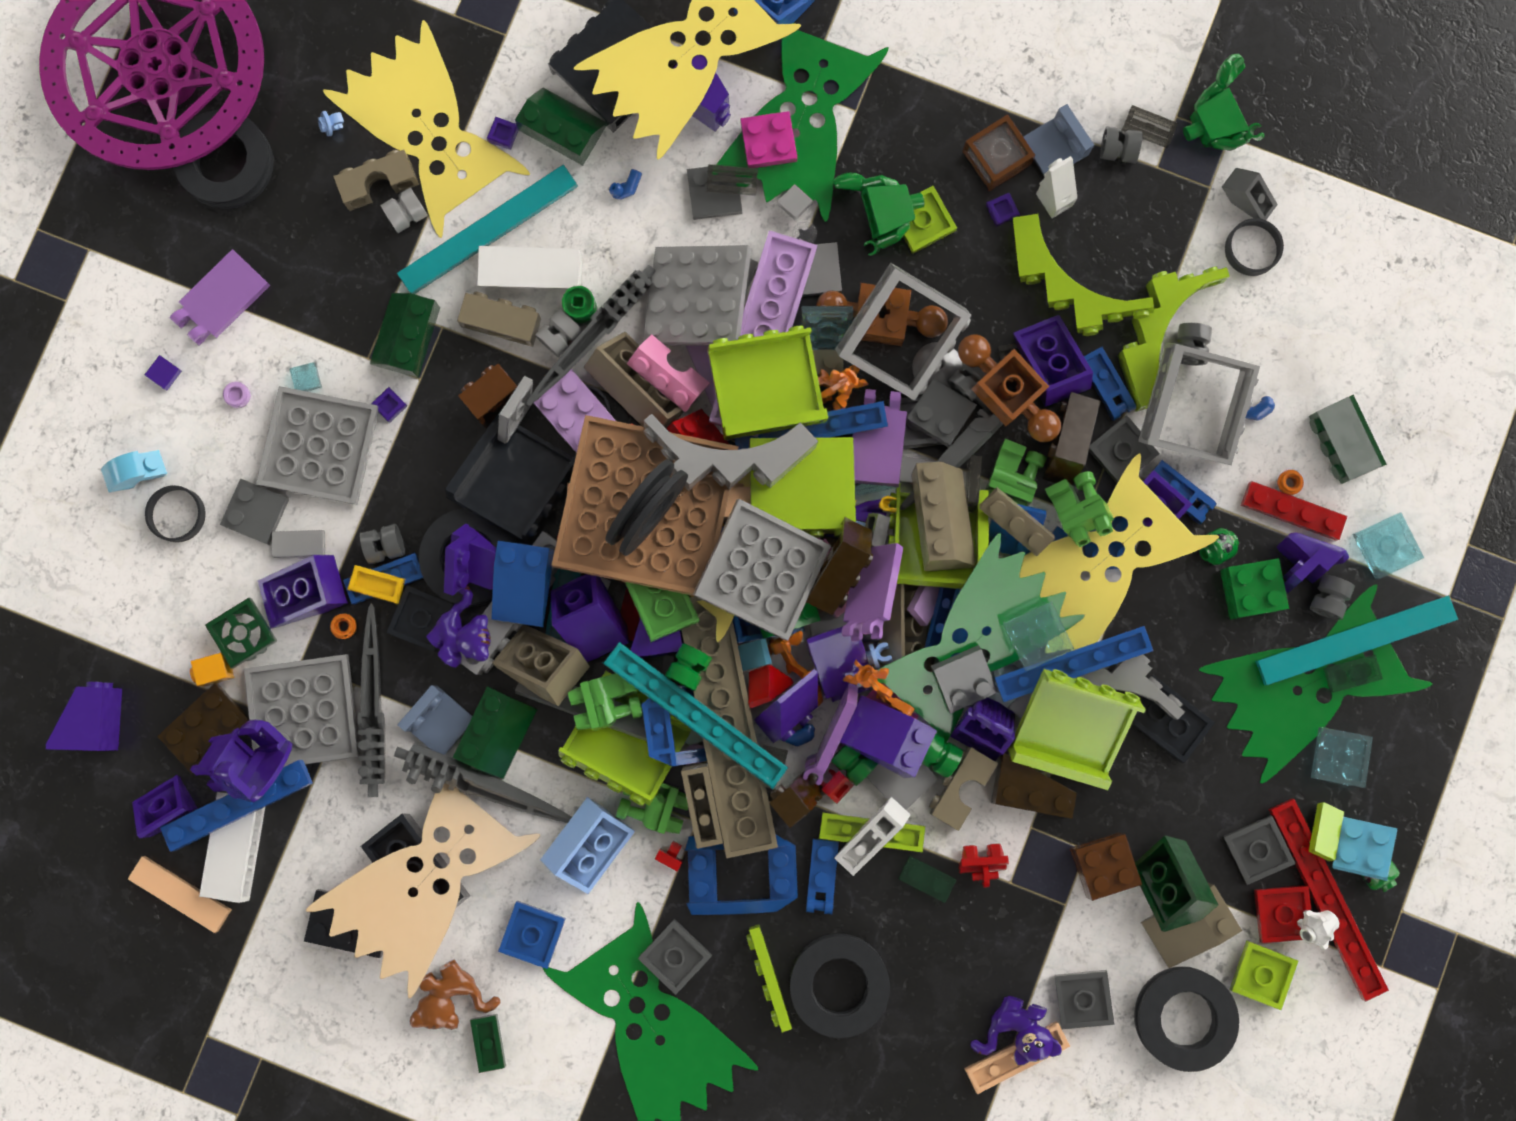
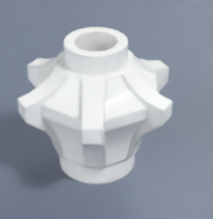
M1310 910L1304 911V919L1297 921L1298 926L1301 927V938L1308 944L1315 943L1321 950H1326L1329 941L1334 939V931L1339 928L1338 918L1328 910L1318 913Z

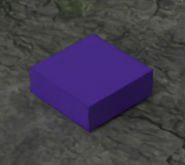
M495 116L487 136V141L511 150L519 131L517 124Z
M1010 193L986 203V207L996 227L1020 215Z
M159 355L144 375L167 391L182 370Z
M390 387L371 403L378 406V412L389 423L407 407L405 402Z

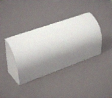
M479 246L477 286L569 289L573 286L581 285L582 253L580 249Z
M217 792L216 800L228 795V793ZM265 807L210 834L199 897L237 903L250 900Z

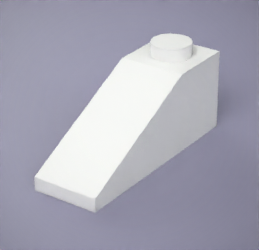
M891 797L835 856V859L854 876L903 828L911 814Z

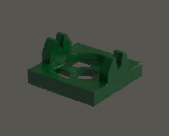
M250 597L205 624L232 669L245 661L257 658L258 654L265 653L269 646L277 642V639ZM247 614L252 616L254 620L247 624L239 623L236 616ZM229 622L231 625L229 635L223 638V627L225 623ZM242 625L246 628L247 635L244 639L237 640L233 632L237 626ZM260 627V638L254 647L249 639L251 631ZM233 642L242 643L246 652H235L227 646Z

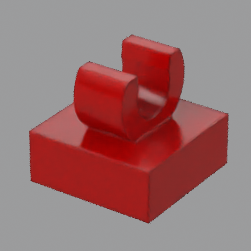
M829 769L828 772L832 775V779L828 783L822 781L820 785L823 787L822 791L838 804L854 784L840 771L836 773L834 770Z
M673 841L668 851L660 848L655 860L678 871L683 862L682 859L677 857L682 845Z

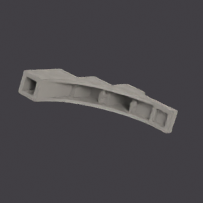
M653 414L644 420L645 430L643 432L652 443L656 441L663 448L661 452L671 462L675 461L671 477L680 470L688 474V479L684 485L688 491L711 471L715 481L720 486L725 485L729 490L751 470L754 471L753 475L760 484H766L771 488L808 456L818 443V440L800 422L785 435L764 445L740 450H718L694 445L669 433Z
M1145 655L1119 662L1111 672L1107 670L1108 666L1079 676L1089 680L1094 685H1108L1115 690L1130 692L1154 701L1175 720H1178L1185 713L1180 708L1183 704L1175 696L1164 694L1160 690L1163 686L1152 676L1149 679L1145 677L1152 670L1148 665L1150 660ZM1033 692L1016 698L1008 706L1020 719Z

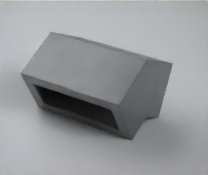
M868 513L865 527L872 530L871 547L885 545L890 517L879 513Z

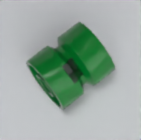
M573 286L563 294L562 307L565 313L578 326L588 325L592 321L590 318L598 310L592 292L583 286Z
M682 643L676 654L677 662L671 663L665 676L696 691L702 679L700 673L707 670L713 658L688 644Z
M935 734L922 765L927 768L932 765L934 772L948 778L958 767L962 759L963 750L950 742L945 744L944 738Z
M845 745L831 760L840 771H846V777L855 786L860 784L878 765V763Z

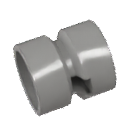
M411 187L400 193L398 200L392 198L380 205L397 233L410 227V221L418 222L428 216Z
M558 309L549 319L550 325H543L535 336L555 356L560 357L568 348L567 343L569 341L573 342L580 335L582 329L566 313Z

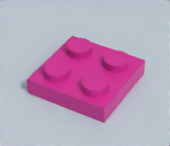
M790 111L740 118L748 169L797 162Z

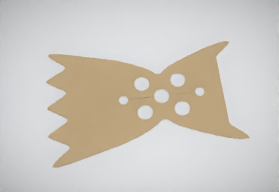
M444 783L440 793L434 794L423 826L422 842L419 845L398 850L371 863L321 896L306 909V912L334 909L329 933L331 937L357 929L358 939L355 958L382 950L383 960L380 979L402 971H408V998H411L417 991L450 926L459 898L461 879L464 876L480 873L505 861L529 847L540 837V834L514 836L468 796L460 792L457 787H454V790L448 789L449 784ZM466 825L474 827L472 834H465L464 827ZM438 827L447 828L450 832V838L443 843L437 842L433 836L435 829ZM466 848L472 849L476 854L475 861L469 865L462 863L459 858L460 852ZM440 852L446 853L450 859L449 865L443 869L437 868L433 863L434 856ZM414 856L421 858L423 861V868L417 873L410 872L406 866L408 859ZM439 878H443L449 883V890L443 895H439L433 890V883ZM410 888H417L418 895L416 897L408 895Z

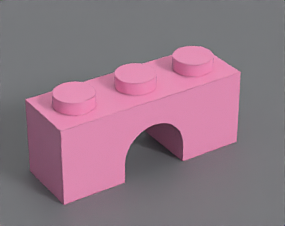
M651 334L637 348L627 362V365L686 412L698 400L710 382L692 367L685 372L672 368L666 358L671 350Z

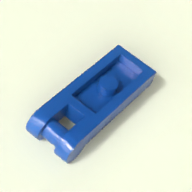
M1103 347L1084 356L1093 371L1092 385L1103 402L1111 420L1115 421L1126 411L1129 413L1135 410L1136 405ZM1117 396L1121 399V403L1118 405L1113 401V398Z
M1163 460L1153 469L1192 504L1196 499L1200 502L1201 505L1197 509L1191 505L1185 513L1196 523L1202 524L1206 519L1205 515L1209 510L1212 511L1217 503Z
M813 838L806 912L814 913V910L824 911V914L832 915L837 867L835 856L838 854L839 841ZM816 892L826 893L825 901L815 900Z

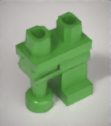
M1005 439L1001 443L985 490H988L989 495L998 487L1017 504L1029 506L1037 489L1035 478L1038 467H1044L1047 457L1038 452L1028 451L1025 458L1028 466L1023 475L1017 473L1026 447Z
M1089 471L1080 473L1074 478L1076 488L1084 492L1085 500L1081 502L1074 487L1066 479L1045 489L1056 509L1064 531L1079 547L1090 543L1091 539L1088 532L1096 529L1100 536L1113 532L1111 521L1114 520V517L1107 503L1096 493L1093 487L1096 480L1093 473Z
M616 673L580 683L581 687L568 692L571 706L583 703L586 705V713L574 716L578 730L591 728L593 731L610 727L617 719L631 714L633 718L643 716L638 696L630 698L629 704L614 706L613 700L637 694V689Z
M663 782L651 805L646 804L645 809L630 806V800L621 798L616 818L625 820L629 816L643 822L646 828L658 833L665 834L666 831L680 834L684 820L671 816L673 807L687 811L686 794L680 792L678 787Z

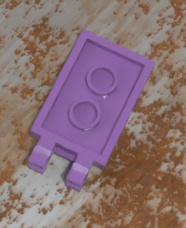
M232 249L179 301L183 308L175 311L169 318L181 329L190 320L195 322L198 326L191 329L187 335L200 345L210 334L217 338L270 285Z
M866 389L864 405L875 403L876 390ZM891 391L890 406H885L888 427L853 433L855 483L899 487L907 411H900L901 392Z
M898 543L871 547L873 559L868 568L863 567L859 573L861 577L857 586L854 589H849L843 619L847 624L842 628V636H851V641H861L863 634H871V639L882 638L884 621H889L891 617L903 547Z
M848 683L818 747V752L806 758L803 779L807 780L809 774L815 773L818 775L816 784L820 785L822 783L823 775L857 707V686Z

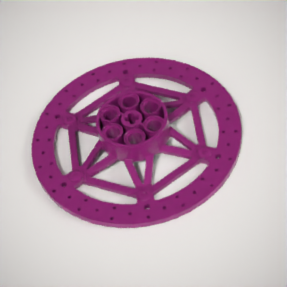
M60 0L49 18L41 42L39 56L41 86L48 107L60 127L71 139L92 155L106 162L131 169L158 170L177 167L193 162L217 149L238 130L247 118L256 101L263 78L264 47L257 20L245 0H202L201 2L194 0H159L194 9L169 30L163 29L146 0H116L81 33L74 31L84 13L97 0ZM129 3L131 37L128 40L93 36ZM138 4L141 5L153 25L152 28L140 30ZM222 10L229 18L237 40L238 69L235 73L227 70L215 21V16ZM197 21L188 42H185L179 34ZM205 23L208 24L218 65L217 69L198 61L193 52ZM157 43L154 48L150 49L152 44ZM93 46L121 50L118 59L113 60ZM68 49L74 50L77 53L89 106L82 112L76 106L67 82L66 56ZM177 49H181L178 54L173 55ZM87 53L118 71L119 75L98 99H96L86 56ZM139 59L138 63L132 66V63ZM200 71L212 77L200 78ZM182 72H186L184 77L179 78ZM144 82V85L137 89L138 85ZM212 85L175 120L177 106L185 102L197 87ZM122 87H126L131 93L129 96L108 103ZM168 88V91L161 95V92ZM223 89L231 91L223 106L210 121L193 133L180 138L179 130ZM139 101L151 108L158 124L154 125L110 112ZM161 109H168L166 119ZM103 120L158 134L160 135L161 143L147 145L124 142L101 132L96 127Z

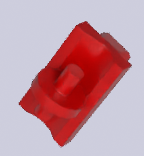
M1000 843L987 845V857L979 858L977 846H963L962 859L959 864L960 873H972L973 881L982 880L983 888L989 887L990 879H999L998 871L1006 870L1009 864L1008 856H1004Z

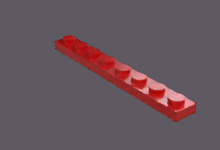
M1289 799L1268 809L1295 861V865L1305 885L1309 886V893L1318 912L1328 910L1338 918L1339 928L1333 933V942L1361 999L1366 1002L1389 991L1325 860L1309 852L1312 833L1295 799Z

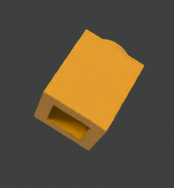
M222 653L191 661L190 676L197 686L206 687L235 678L233 669L230 668Z

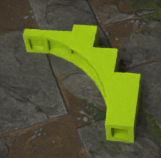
M1038 214L1013 218L1021 282L1037 284L1041 282V279H1045L1049 308L1054 307L1055 310L1068 309L1069 305L1074 304L1078 333H1083L1084 336L1096 335L1098 331L1103 330L1102 320L1119 322L1123 320V317L1133 316L1134 319L1148 317L1149 313H1154L1153 297L1129 301L1112 299L1090 291L1075 282L1059 267L1051 256L1042 236Z
M1217 266L1204 270L1201 275L1194 277V274L1191 273L1180 277L1179 280L1176 272L1167 274V271H1162L1154 274L1146 285L1149 296L1153 297L1154 313H1149V316L1146 318L1132 319L1138 342L1123 346L1124 350L1117 355L1129 394L1136 405L1135 412L1148 408L1159 369L1161 344L1170 320L1182 303L1201 289L1224 283L1230 277L1227 267L1218 269Z

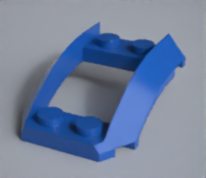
M683 685L679 686L694 697L693 690ZM650 698L642 703L649 757L670 766L707 761L704 748L675 752L670 713Z
M776 835L778 848L768 850L770 899L717 901L716 850H724L723 844L697 849L695 837L689 836L685 851H688L689 903L686 904L691 915L750 914L779 911L798 898L796 845Z

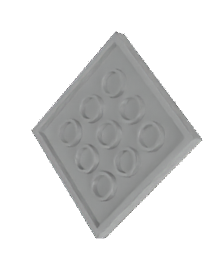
M748 245L655 247L653 261L655 272L651 276L652 284L649 290L642 342L651 334L664 345L709 346V344H713L714 340L720 338H728V341L738 340L741 334L751 248Z
M279 386L256 484L358 505L379 413L378 406Z
M737 499L693 595L781 639L789 640L831 545L741 499Z
M345 654L244 669L249 720L258 719L269 722L292 743V750L284 767L297 760H303L305 764L360 756L349 655ZM252 740V748L254 751L256 748H259V745Z

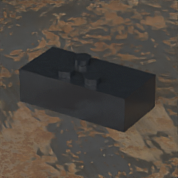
M402 813L360 847L373 863L398 850L419 845L422 842L423 831L410 814ZM439 853L434 856L433 863L437 868L443 869L448 866ZM411 857L407 861V869L412 873H417L422 870L423 861L419 857ZM443 878L435 880L433 883L434 892L439 895L447 893L449 890L448 881ZM461 882L456 907L470 897V894ZM410 888L408 895L416 897L418 895L417 888Z

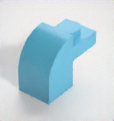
M159 450L138 453V451L126 453L111 459L101 468L109 493L131 489L139 481L160 478L167 474Z

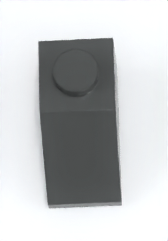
M1235 168L1222 186L1230 202L1252 218L1267 220L1278 205L1259 172Z

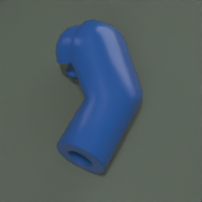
M631 169L626 182L611 184L609 192L612 197L621 200L634 195L642 173Z
M1269 396L1262 397L1256 406L1251 407L1247 411L1245 418L1256 421L1265 418L1275 408L1273 399Z
M806 723L802 729L795 731L785 742L796 747L806 744L815 737V727L812 724Z

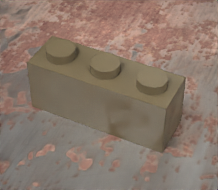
M474 292V294L465 293L457 319L462 328L523 345L534 346L535 334L538 332L541 317L535 308L527 305H522L521 308L512 306V302L501 298L494 301L488 299L489 296L480 292Z
M707 761L683 766L681 774L697 849L723 844Z

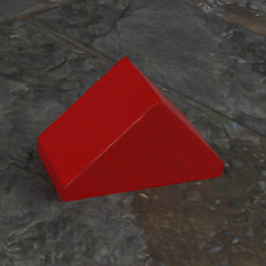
M770 664L749 671L748 704L750 708L772 701L794 683L792 678Z

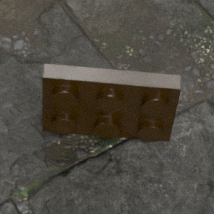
M214 683L157 737L187 770L194 774L190 769L192 766L198 765L211 746L210 738L231 734L234 729H240L244 723L249 721V716L218 683Z

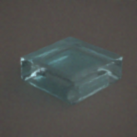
M315 362L290 368L296 390L308 392L322 388Z

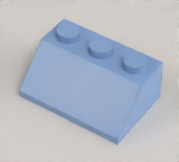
M587 797L540 860L554 875L589 894L635 831L619 818H616L606 808Z

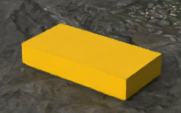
M355 565L347 590L398 604L406 579Z

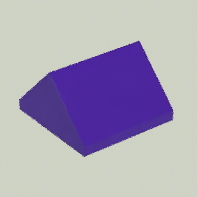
M1154 470L1143 480L1149 489L1178 519L1192 505L1189 500ZM1146 517L1143 519L1145 527L1152 525L1153 521L1151 518Z
M178 775L132 802L137 836L139 838L155 836L161 832V827L198 809Z

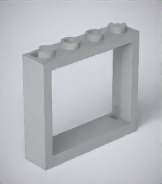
M890 263L835 350L839 357L915 401L918 395H922L928 386L927 381L931 375L939 371L942 365L941 360L945 354L950 353L956 344L955 339L959 333L968 327L971 314L965 307ZM899 280L956 314L909 386L853 354V351Z
M1166 343L1138 442L1232 466L1235 453L1238 454L1237 445L1239 438L1245 430V417L1247 411L1252 406V393L1254 386L1259 381L1257 376L1260 366L1175 343ZM1183 355L1240 370L1216 454L1159 439Z

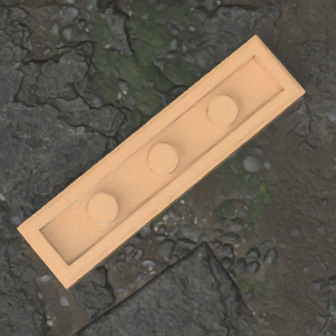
M146 856L141 857L128 880L214 933L220 930L232 910L216 899L199 897L200 890Z
M1057 1021L1045 1027L1050 1031L1052 1037L1060 1043L1062 1051L1070 1047ZM1013 1043L964 1069L976 1093L979 1094L1041 1061L1017 1065L1014 1059L1016 1045Z

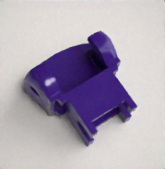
M258 719L249 720L240 729H234L231 734L211 737L209 740L211 746L200 763L192 766L190 770L195 775H209L212 780H209L206 785L214 792L226 791L235 799L238 798L254 803L267 792L282 771L292 750V743L269 722ZM248 735L259 745V748L253 751L238 736Z

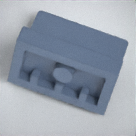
M1068 104L1059 108L1052 120L1024 136V139L1036 155L1034 162L1043 175L1048 172V166L1059 158L1065 160L1071 156L1073 164L1088 156L1094 147V143Z
M431 685L397 725L405 732L414 734L431 750L445 755L464 734L473 716L441 688Z

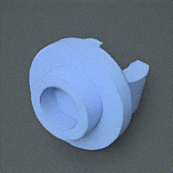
M326 111L321 112V117H318V125L322 133L325 132L329 137L333 135V131L343 129L342 123H344L341 112L333 113L329 116Z
M886 642L878 644L876 649L873 643L869 644L870 650L865 651L869 665H875L876 669L880 668L879 662L889 664L893 661L891 655L887 657L880 655L883 650L889 648Z

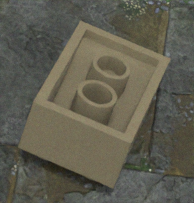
M525 624L492 662L495 667L537 696L557 706L560 705L568 695V692L572 690L590 667L577 648Z
M1208 883L1219 905L1201 921L1166 932L1161 931L1154 914L1141 922L1168 968L1208 951L1242 931L1215 885Z

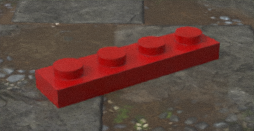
M1253 481L1248 483L1241 506L1335 541L1340 540L1348 517Z

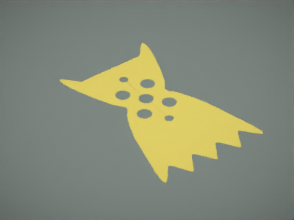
M692 0L686 20L665 23L638 32L577 64L574 70H599L592 94L618 91L619 94L613 116L638 113L639 119L633 138L659 135L658 160L671 147L702 102L714 78L718 60L721 56L743 53L777 41L795 32L801 25L776 24L755 0ZM706 6L714 11V18L707 22L702 21L698 14L699 10ZM730 8L738 10V14L735 17L728 14ZM704 30L711 35L709 44L701 46L696 43L695 36L699 31ZM725 30H732L736 34V41L731 45H725L721 41L720 36ZM677 31L682 32L686 37L685 43L679 47L672 45L670 42L671 34ZM696 55H703L707 59V66L702 70H697L692 66V59ZM670 60L677 61L678 66L675 69L669 68L668 62Z
M423 20L419 44L397 35L395 36V60L372 52L371 77L348 69L346 71L348 82L347 94L325 89L323 92L332 102L374 136L395 149L405 150L406 154L416 156L419 159V176L427 210L435 232L442 238L444 217L448 212L506 171L522 175H530V173L519 161L475 134L460 130L459 111L451 79L431 30ZM414 109L421 111V115L417 118L412 116ZM442 112L447 114L449 117L448 124L445 127H437L434 124V116ZM412 131L422 133V143L417 146L411 145L408 142L409 133ZM441 136L446 139L447 146L444 150L436 151L432 148L431 142L434 137ZM460 142H467L471 147L469 155L465 157L459 156L455 150L456 145ZM435 160L442 161L445 165V170L440 175H434L429 170L430 164ZM460 170L466 171V178L459 179L457 176Z
M1140 453L1132 459L1125 469L1107 503L1114 518L1122 516L1127 519L1128 527L1125 531L1117 532L1113 529V532L1105 536H1100L1097 531L1088 532L1091 539L1090 542L1097 544L1099 549L1098 554L1092 558L1086 557L1082 553V547H1079L1069 536L1051 542L1038 556L1032 552L1024 556L1020 578L1041 572L1046 573L1040 593L1041 598L1066 592L1060 617L1085 615L1077 624L1047 642L1045 653L1066 649L1073 651L1098 642L1118 612L1130 586L1132 573L1135 568L1150 567L1171 561L1200 550L1219 538L1218 535H1193L1139 478ZM1149 517L1152 519L1153 523L1150 527L1143 525L1144 518ZM1114 541L1121 542L1125 547L1123 555L1120 557L1110 555L1108 551L1110 543ZM1147 541L1151 545L1149 555L1142 557L1136 554V543ZM1111 566L1119 568L1121 578L1117 582H1109L1105 578L1107 568ZM1083 571L1090 572L1089 580L1083 581L1080 575Z

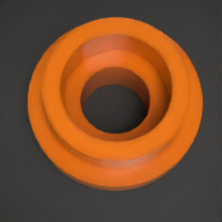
M1286 470L1279 475L1277 485L1281 492L1295 495L1302 490L1304 480L1299 472ZM1287 479H1291L1293 481L1292 487L1287 486Z
M339 614L331 621V632L339 639H348L355 634L357 623L351 615ZM343 622L348 623L346 631H342L340 628Z

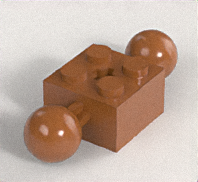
M861 283L858 303L848 302L845 296L838 291L824 292L816 303L818 316L828 323L839 322L845 316L855 318L876 285ZM894 288L880 310L885 312V317L879 318L880 315L878 313L861 340L902 346L906 325L917 327L918 331L925 337L935 338L946 330L948 318L943 309L934 305L926 306L919 312L909 311L911 290Z
M977 334L966 336L958 347L960 360L969 367H979L986 374L971 390L1005 426L1022 413L1029 420L1028 431L1032 438L1039 442L1054 440L1061 430L1059 417L1051 410H1040L1033 403L1049 385L1015 349L997 364L990 357L991 347L986 338ZM1011 385L1013 389L1009 391L1006 387Z

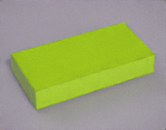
M1325 802L1317 804L1309 846L1310 853L1327 861L1336 860L1344 816L1343 811Z

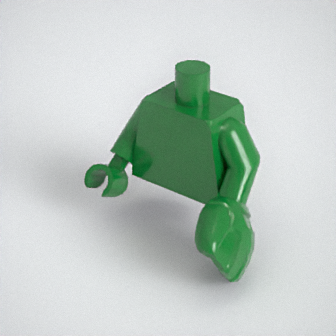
M1231 54L1225 59L1217 71L1216 81L1202 92L1194 104V112L1190 116L1192 124L1183 128L1187 141L1199 137L1206 148L1212 146L1215 149L1232 151L1249 143L1252 138L1257 141L1263 139L1264 133H1259L1255 136L1253 134L1255 129L1262 127V125L1253 123L1248 127L1230 88H1227L1245 68L1244 58L1240 54Z
M849 172L837 176L833 181L837 189H851L861 192L873 239L877 238V241L869 240L864 244L866 246L871 243L875 247L874 252L869 253V256L877 254L880 247L884 249L899 242L910 229V222L915 220L914 210L923 208L925 205L922 193L909 195L905 184L899 185L897 180L883 175L865 178L860 174Z

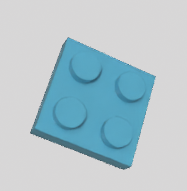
M1343 817L1336 860L1333 861V869L1387 881L1397 828Z

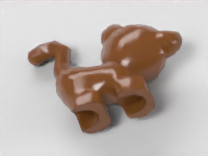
M454 959L440 967L442 976L436 978L432 972L424 976L419 987L424 992L429 991V994L419 1000L417 1009L410 1016L409 1022L412 1028H446L453 1030L458 1028L459 1019L455 1013L454 1004L450 999L452 996L470 994L475 1010L485 1014L495 1010L501 1003L499 997L494 996L487 1003L483 1002L481 992L476 986L474 978L468 972L461 969Z

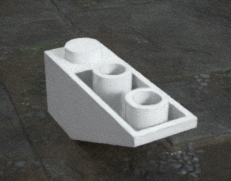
M1071 156L1065 160L1059 158L1048 166L1049 170L1044 174L1045 178L1040 182V187L1036 193L1051 218L1072 207L1077 200L1074 166Z

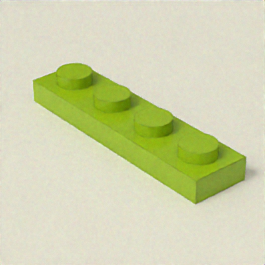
M822 812L819 839L849 842L870 818ZM905 823L903 828L883 847L923 852L926 826Z
M760 925L749 927L750 934L746 935L750 950H756L758 960L754 961L759 976L764 975L767 984L762 986L767 1001L772 1000L775 1009L770 1011L774 1026L780 1025L782 1032L791 1030L792 1025Z

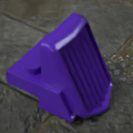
M464 524L451 534V544L446 547L444 593L452 596L469 583L493 589L494 562L497 548L474 528L469 527L468 524Z
M1297 532L1290 533L1277 546V549L1295 565L1283 576L1286 580L1284 585L1287 594L1304 578L1313 584L1333 565L1343 564L1349 559V554L1344 548Z
M987 697L973 703L971 707L969 706L950 737L996 761L1001 754L1005 753L1015 739V714L1000 702Z

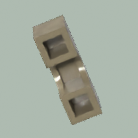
M405 150L390 151L383 158L367 160L362 166L354 169H343L338 175L333 176L343 203L349 211L373 203L370 196V187L377 180H388L396 193L419 185Z
M968 747L966 751L963 750L962 759L958 767L950 777L944 778L942 785L945 786L940 795L935 794L930 802L929 807L932 810L929 814L959 831L972 810L959 797L961 785L966 781L974 780L980 785L986 786L998 763L972 747Z

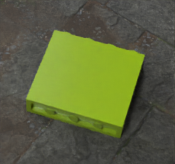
M794 326L789 328L788 332L779 333L778 330H769L764 332L763 336L753 337V334H745L739 336L738 340L728 341V338H720L714 340L713 344H709L708 355L724 440L793 429L800 422L805 427L822 424L828 420L827 408L824 409L810 340L811 328L804 329L803 326Z
M853 437L816 438L818 440L816 448L771 488L766 484H760L753 475L754 471H750L751 505L816 538H822L824 534H834V537L839 538L842 533L841 523L844 517L856 522ZM750 438L749 448L764 445L777 438Z
M899 483L895 493H890V496L895 497L897 500L890 501L889 508H897V511L889 515L890 522L888 527L893 529V535H889L888 544L898 543L903 547L897 584L962 589L974 568L924 571L915 503L905 510H900L901 504L910 493L901 492V483ZM978 490L976 498H966L976 565L989 546V516L979 509V505L988 496V490Z
M1043 669L1017 727L1015 739L1008 748V752L1015 763L1108 790L1112 783L1108 773L1137 711L1144 713L1146 709L1142 705L1140 698L1133 693H1119L1108 685L1102 684L1097 686L1082 677H1077V679L1068 677L1066 673L1054 669L1049 671Z
M605 671L602 677L611 675V673ZM637 689V694L615 699V701L629 704L630 698L638 696L642 708V703L649 697ZM670 714L675 752H681L692 729ZM575 726L563 748L560 747L558 750L559 757L562 758L561 762L571 768L578 766L585 770L584 774L595 781L599 778L607 782L606 786L617 793L623 791L629 794V799L641 806L644 803L649 806L651 805L672 768L668 764L649 757L647 741L608 727L593 731L591 728L578 730Z

